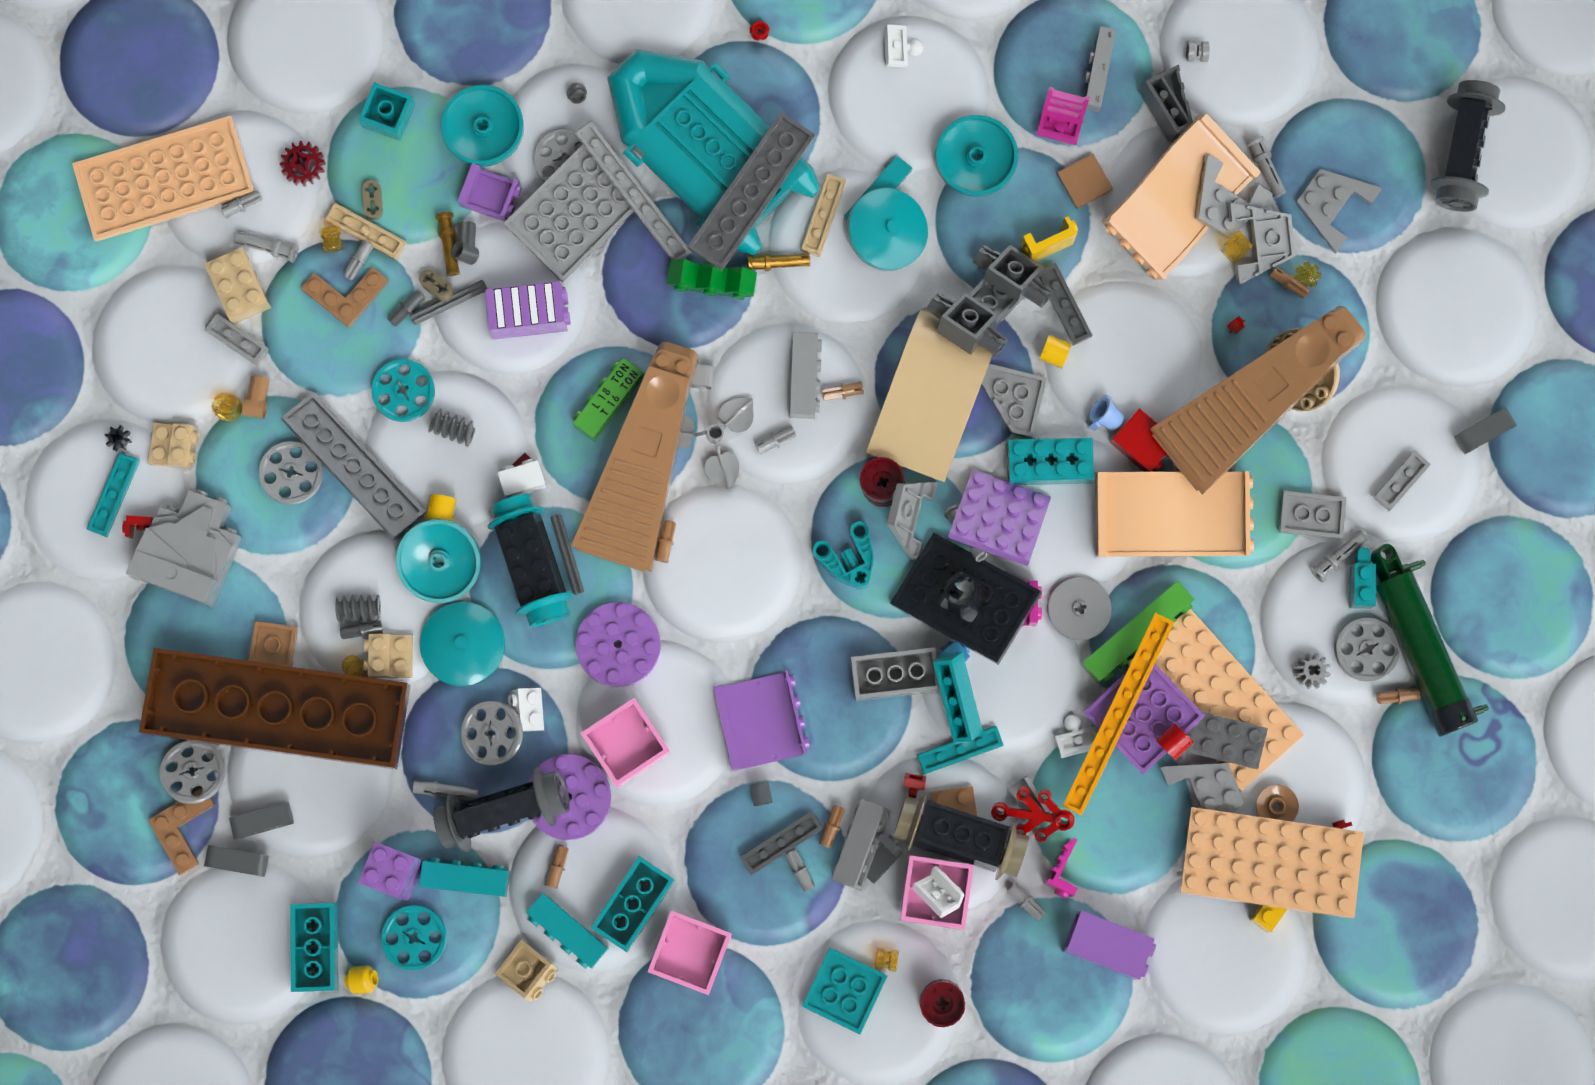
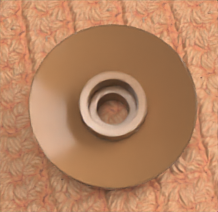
M1268 786L1257 797L1256 811L1259 817L1293 822L1298 814V799L1295 793L1286 786ZM1274 802L1279 804V810L1273 809L1272 805Z

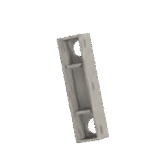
M1100 26L1095 51L1090 52L1088 64H1092L1091 72L1087 71L1085 83L1088 84L1086 96L1090 97L1086 111L1100 112L1116 29Z

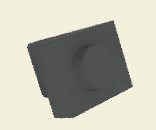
M883 832L877 838L881 846L876 850L866 877L873 884L903 854L898 847L900 843L892 835L887 837Z

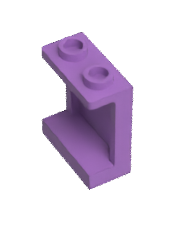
M472 163L459 195L458 203L460 207L505 222L514 212L515 206L513 203L515 198H519L522 187L520 186L519 179L514 178V180L487 172L482 170L479 165Z

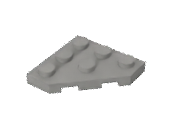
M989 364L981 386L1011 434L1032 439L1047 378Z

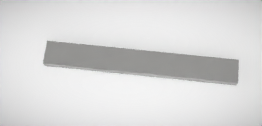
M591 120L574 132V135L670 260L684 259L692 252L687 249V245Z

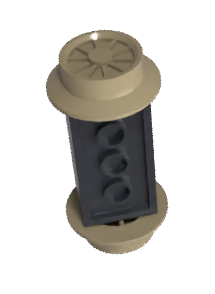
M926 793L919 800L906 796L893 838L905 841L907 851L910 850L917 831L913 843L915 847L992 872L996 871L995 880H998L1003 874L1014 877L1018 876L1028 846L1029 836L1018 833L1015 822L1009 827L929 800L924 808L927 797Z

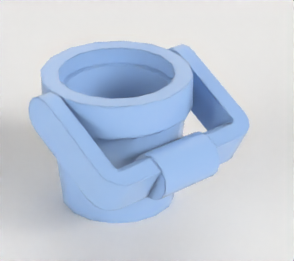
M1104 395L1092 406L1089 413L1091 419L1088 425L1089 429L1095 431L1101 425L1113 431L1118 429L1123 423L1124 415L1110 401L1111 397L1109 395Z

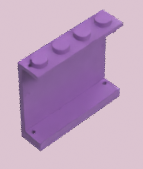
M785 670L784 673L732 685L713 687L732 771L806 755V749H810L808 737H803L802 728H805L803 715L798 716L797 708L801 707L799 697L794 695L792 687H796L793 674L789 675L788 670Z

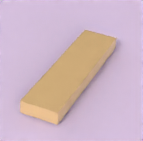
M826 174L800 251L817 257L821 256L846 184L845 179Z
M335 202L324 219L328 224L361 242L364 240L370 243L374 249L394 260H397L406 245L405 240Z

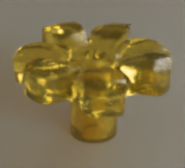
M1304 262L1303 267L1299 265L1296 268V272L1299 274L1294 278L1298 282L1302 281L1301 284L1306 287L1308 284L1310 287H1315L1317 285L1316 280L1321 279V273L1316 272L1319 269L1316 264L1311 267L1310 262Z

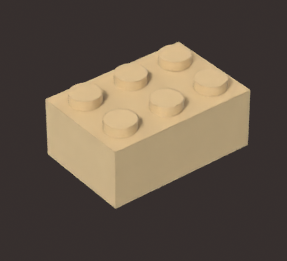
M243 247L204 264L228 319L232 324L235 325L271 308L248 254Z

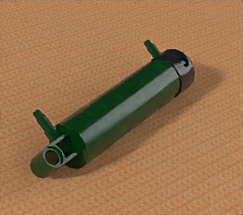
M1383 544L1371 553V561L1373 564H1376V573L1381 582L1376 585V590L1430 713L1429 716L1438 736L1442 737L1477 723V715L1484 713L1489 707L1487 704L1473 708L1457 675L1413 571L1425 566L1426 562L1420 560L1402 565L1395 548L1390 544ZM1381 552L1385 553L1386 559L1381 556Z

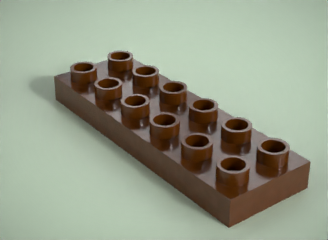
M154 648L139 733L397 770L411 685L405 682Z

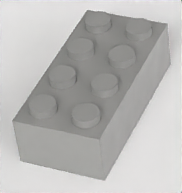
M936 648L851 657L855 702L940 692L933 662L937 659Z

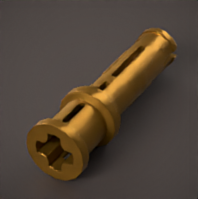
M443 212L435 215L439 226L438 236L441 238L447 276H457L460 274L458 260L454 259L451 255L452 247L455 244L454 237L456 236V230L453 228L452 218L454 214L452 212Z
M768 253L757 256L747 254V268L750 270L765 269V271H769L771 268L810 266L809 253L770 256Z

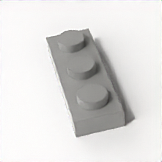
M219 314L214 316L205 329L207 333L256 366L269 350L265 345Z
M1414 451L1373 498L1390 511L1431 464Z

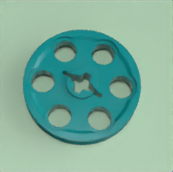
M398 359L385 364L376 373L372 382L371 393L374 404L385 417L397 422H409L420 418L429 410L434 401L435 386L430 373L424 366L413 360ZM402 365H408L410 372L403 376L399 374V368ZM385 374L390 375L392 378L388 385L380 383V378ZM419 376L427 377L428 382L425 386H418L416 384ZM398 380L404 388H409L406 390L409 401H407L402 393L398 394L400 391ZM382 395H388L390 402L387 405H381L379 398ZM419 396L427 399L426 404L422 407L415 405V400ZM399 406H406L408 408L405 416H398L396 414Z
M417 905L400 908L391 914L386 920L381 934V944L385 955L394 965L405 970H422L433 965L443 954L447 941L446 928L441 918L431 909ZM423 912L428 913L430 916V922L426 925L420 924L418 920L419 915ZM402 913L406 914L409 918L405 926H401L397 922V917ZM392 932L398 935V942L395 945H390L387 942V936ZM403 932H406L407 934H414L415 932H417V937L419 938V940L425 942V944L421 942H413V944H411V939L408 935L404 934ZM431 932H440V942H431L429 938ZM423 950H428L431 953V959L426 963L422 962L419 958V954ZM401 951L409 953L410 958L407 963L399 962L398 954Z

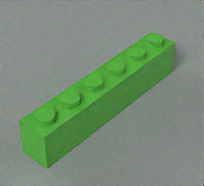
M1179 581L1175 582L1082 662L1081 666L1097 684L1101 680L1105 683L1114 675L1112 671L1117 666L1119 669L1123 668L1130 662L1128 657L1132 653L1136 654L1155 613L1176 622L1175 616L1180 612L1183 615L1193 607L1190 603L1195 599Z

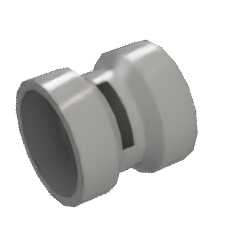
M1188 41L1186 48L1187 62H1194L1195 60L1208 62L1209 42L1202 41L1201 43H1196L1195 41Z

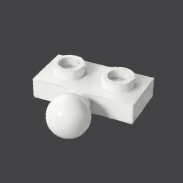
M887 24L884 27L886 66L905 68L908 66L907 51L912 56L920 55L923 51L922 43L919 40H911L907 43L906 26Z
M1076 715L1067 716L1064 720V726L1070 732L1055 736L1061 758L1088 752L1098 733L1096 726L1079 730L1081 726L1079 717Z

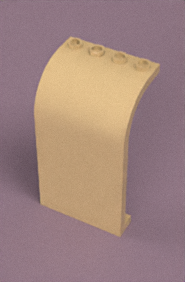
M926 307V310H920L913 325L866 453L876 457L890 458L902 467L945 482L993 354L979 346L970 355L937 333L940 319L928 312Z

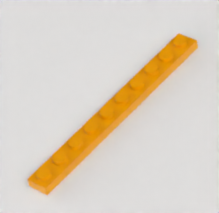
M1157 613L1154 614L1066 797L1063 807L1079 815L1083 814L1175 623L1174 621Z

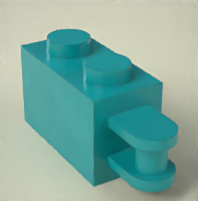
M1365 547L1355 553V563L1350 566V608L1372 609L1376 606V564H1371L1370 550Z

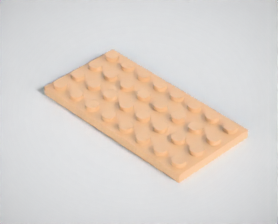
M232 116L72 163L92 235L96 242L237 199L238 196L242 198L254 192Z
M1191 609L1177 619L1155 664L1201 712L1268 728L1258 770L1211 758L1215 764H1229L1239 791H1242L1304 734ZM1133 658L1127 663L1128 666H1130Z
M1191 807L1180 893L1354 918L1364 832Z

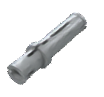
M417 780L414 781L413 794L430 795L432 798H447L449 794H454L459 800L470 801L478 798V788L439 784L438 781L432 783Z

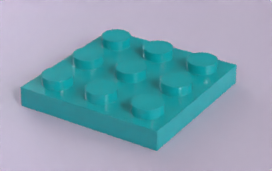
M829 947L802 1007L860 1035L888 976Z

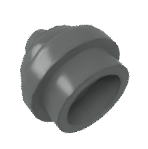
M572 83L567 89L566 95L572 103L579 104L585 101L587 90L582 84Z

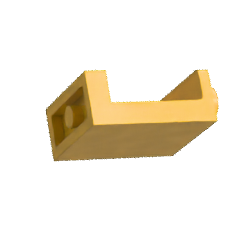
M1069 216L1064 217L1060 227L1062 232L1038 243L1035 242L1031 233L1024 235L1020 244L1022 253L1034 261H1039L1073 245L1078 231L1075 221L1070 220Z

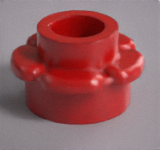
M757 21L750 27L751 37L757 41L760 39L765 40L770 32L769 26L762 21Z
M1240 316L1236 317L1226 325L1230 330L1229 333L1234 332L1237 334L1245 327L1243 323L1246 320H1243Z

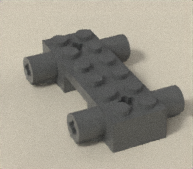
M983 245L976 253L973 263L986 271L984 279L969 295L964 292L957 301L937 293L930 301L927 311L940 319L936 332L971 355L981 346L994 356H998L1004 349L1008 339L1003 334L998 333L995 328L1024 297L1042 308L1051 297L1053 291L1041 282L1040 276L1044 266L1012 245H1009L1002 253L993 251Z

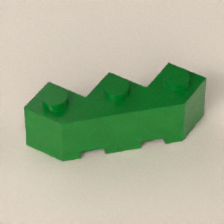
M686 259L670 260L666 285L674 287V290L678 292L692 291L703 293L707 296L721 295L732 297L736 300H745V297L754 296L757 272L744 267H725L723 271H720L710 263L696 264Z

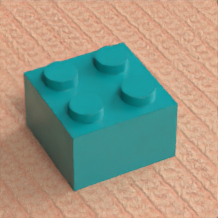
M374 82L359 117L361 126L400 141L415 107V101L410 95Z

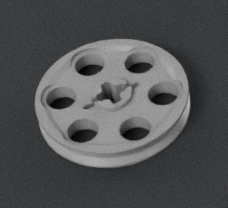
M554 130L545 135L537 144L534 152V166L537 175L543 183L549 178L543 175L545 168L551 167L555 172L563 164L562 161H559L562 160V156L566 155L568 159L576 151L575 147L580 141L574 135L575 130ZM558 136H566L568 138L567 143L559 145L556 142ZM549 148L552 153L549 157H542L540 155L541 149Z
M287 441L273 446L265 453L259 466V480L263 489L272 499L283 504H299L310 499L318 491L323 479L321 462L300 442ZM294 448L302 450V455L299 458L291 456V451ZM275 453L282 456V460L278 464H273L270 461L271 456ZM309 462L317 464L316 471L311 473L307 472L305 467ZM293 468L297 474L288 478V474L284 471H290ZM269 473L276 475V481L272 484L265 482V476ZM303 482L311 483L312 487L309 492H302L300 490V485ZM284 487L291 489V495L287 498L280 496V490Z
M1360 618L1350 622L1340 631L1335 643V656L1339 666L1347 675L1359 681H1375L1385 677L1394 669L1400 655V645L1395 632L1386 623L1375 618ZM1354 625L1362 628V635L1360 637H1355L1351 633V628ZM1373 627H1381L1383 629V636L1380 638L1375 637L1372 633ZM1343 643H1348L1351 646L1352 651L1349 655L1341 652V645ZM1376 643L1378 644L1377 646L1373 647L1372 650H1370L1371 655H1369V653H1362L1357 656V654L1365 648L1364 644L1367 647L1373 646ZM1388 644L1394 648L1392 656H1386L1383 653L1384 645ZM1353 662H1359L1362 665L1360 673L1352 671L1351 665ZM1375 662L1383 665V672L1381 674H1376L1373 671L1372 666Z
M485 701L475 705L466 714L461 727V740L465 751L473 760L484 765H499L509 761L518 752L523 739V727L518 714L509 705L498 701ZM500 708L504 709L506 714L503 720H499L497 717V711ZM480 709L486 712V718L483 721H480L477 716ZM510 726L514 727L516 735L512 739L507 735V730ZM471 728L477 731V736L474 740L468 736V731ZM495 731V735L491 736L488 732ZM501 745L506 748V755L504 757L498 755V748ZM481 746L487 749V755L484 758H481L478 754Z
M184 741L171 748L164 756L159 771L160 781L165 791L176 801L186 804L200 803L215 795L222 786L225 778L224 760L218 750L209 743ZM192 748L194 752L190 757H183V750ZM207 752L214 753V758L209 762L203 761V755ZM172 762L178 764L176 771L168 772L166 770L168 764ZM191 768L197 770L194 776L189 774ZM212 771H216L219 774L215 781L207 779L208 774ZM175 782L182 783V788L178 792L171 790V786ZM196 786L203 788V792L199 796L191 794L192 789Z

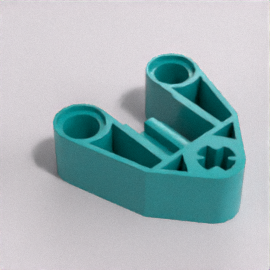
M858 521L853 523L850 528V538L855 545V550L863 563L862 565L859 564L852 549H847L840 553L849 570L846 573L837 554L835 555L831 545L826 541L815 543L813 546V557L836 581L856 589H864L870 581L874 554L869 528L866 523ZM858 527L864 529L865 535L862 537L855 536L854 529ZM825 547L828 550L827 555L819 556L816 553L817 548ZM858 574H861V577L862 575L865 576L864 583L855 581Z

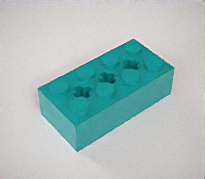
M1093 439L1008 440L1007 470L1009 484H1092L1094 480ZM1069 457L1075 460L1073 465H1070V461H1066ZM1027 458L1031 459V461L1034 462L1032 466H1028V462L1024 461H1026ZM1051 458L1055 462L1051 466L1049 465V462H1046L1045 460Z
M638 856L591 926V929L628 953L676 880ZM642 881H650L649 886L651 889L642 892L640 883ZM630 899H638L637 904L639 907L630 910L628 901ZM624 916L627 924L625 927L621 926V928H618L616 919Z
M290 904L291 992L339 991L338 904ZM314 920L319 924L315 932L314 929L310 928V924L314 923ZM314 942H316V945H319L316 953L314 950H310V946L314 945ZM315 963L316 967H319V972H316V975L310 971Z

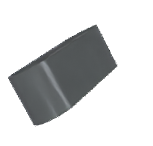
M1505 407L1460 432L1454 438L1464 454H1467L1517 426V424Z
M289 802L229 818L234 839L252 836L294 823Z
M208 845L204 866L265 877L269 856Z

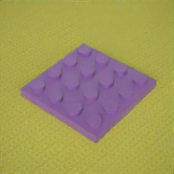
M972 469L948 538L1028 566L1051 497L1016 484H1009L1008 481Z
M1154 664L1115 746L1142 774H1145L1167 753L1156 740L1173 723L1187 734L1205 715ZM1127 672L1084 712L1099 729Z

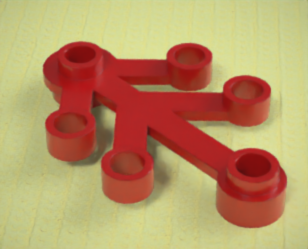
M1021 786L1016 796L1030 810L1008 807L1004 802L995 803L991 810V816L996 821H1004L1007 816L1030 819L1024 825L1018 824L1016 826L1017 830L1021 829L1024 831L1022 833L1024 835L1042 822H1050L1051 824L1046 828L1040 827L1036 830L1035 839L1039 842L1046 841L1047 837L1058 829L1061 831L1071 829L1075 822L1074 815L1068 810H1061L1051 799V792L1043 789L1038 794V801L1041 804H1045L1052 812L1045 813L1030 796V789L1026 786ZM1020 792H1025L1027 795L1023 796ZM1041 795H1046L1048 798L1044 799ZM1061 817L1066 818L1067 821H1063ZM1038 833H1043L1045 836L1041 837Z

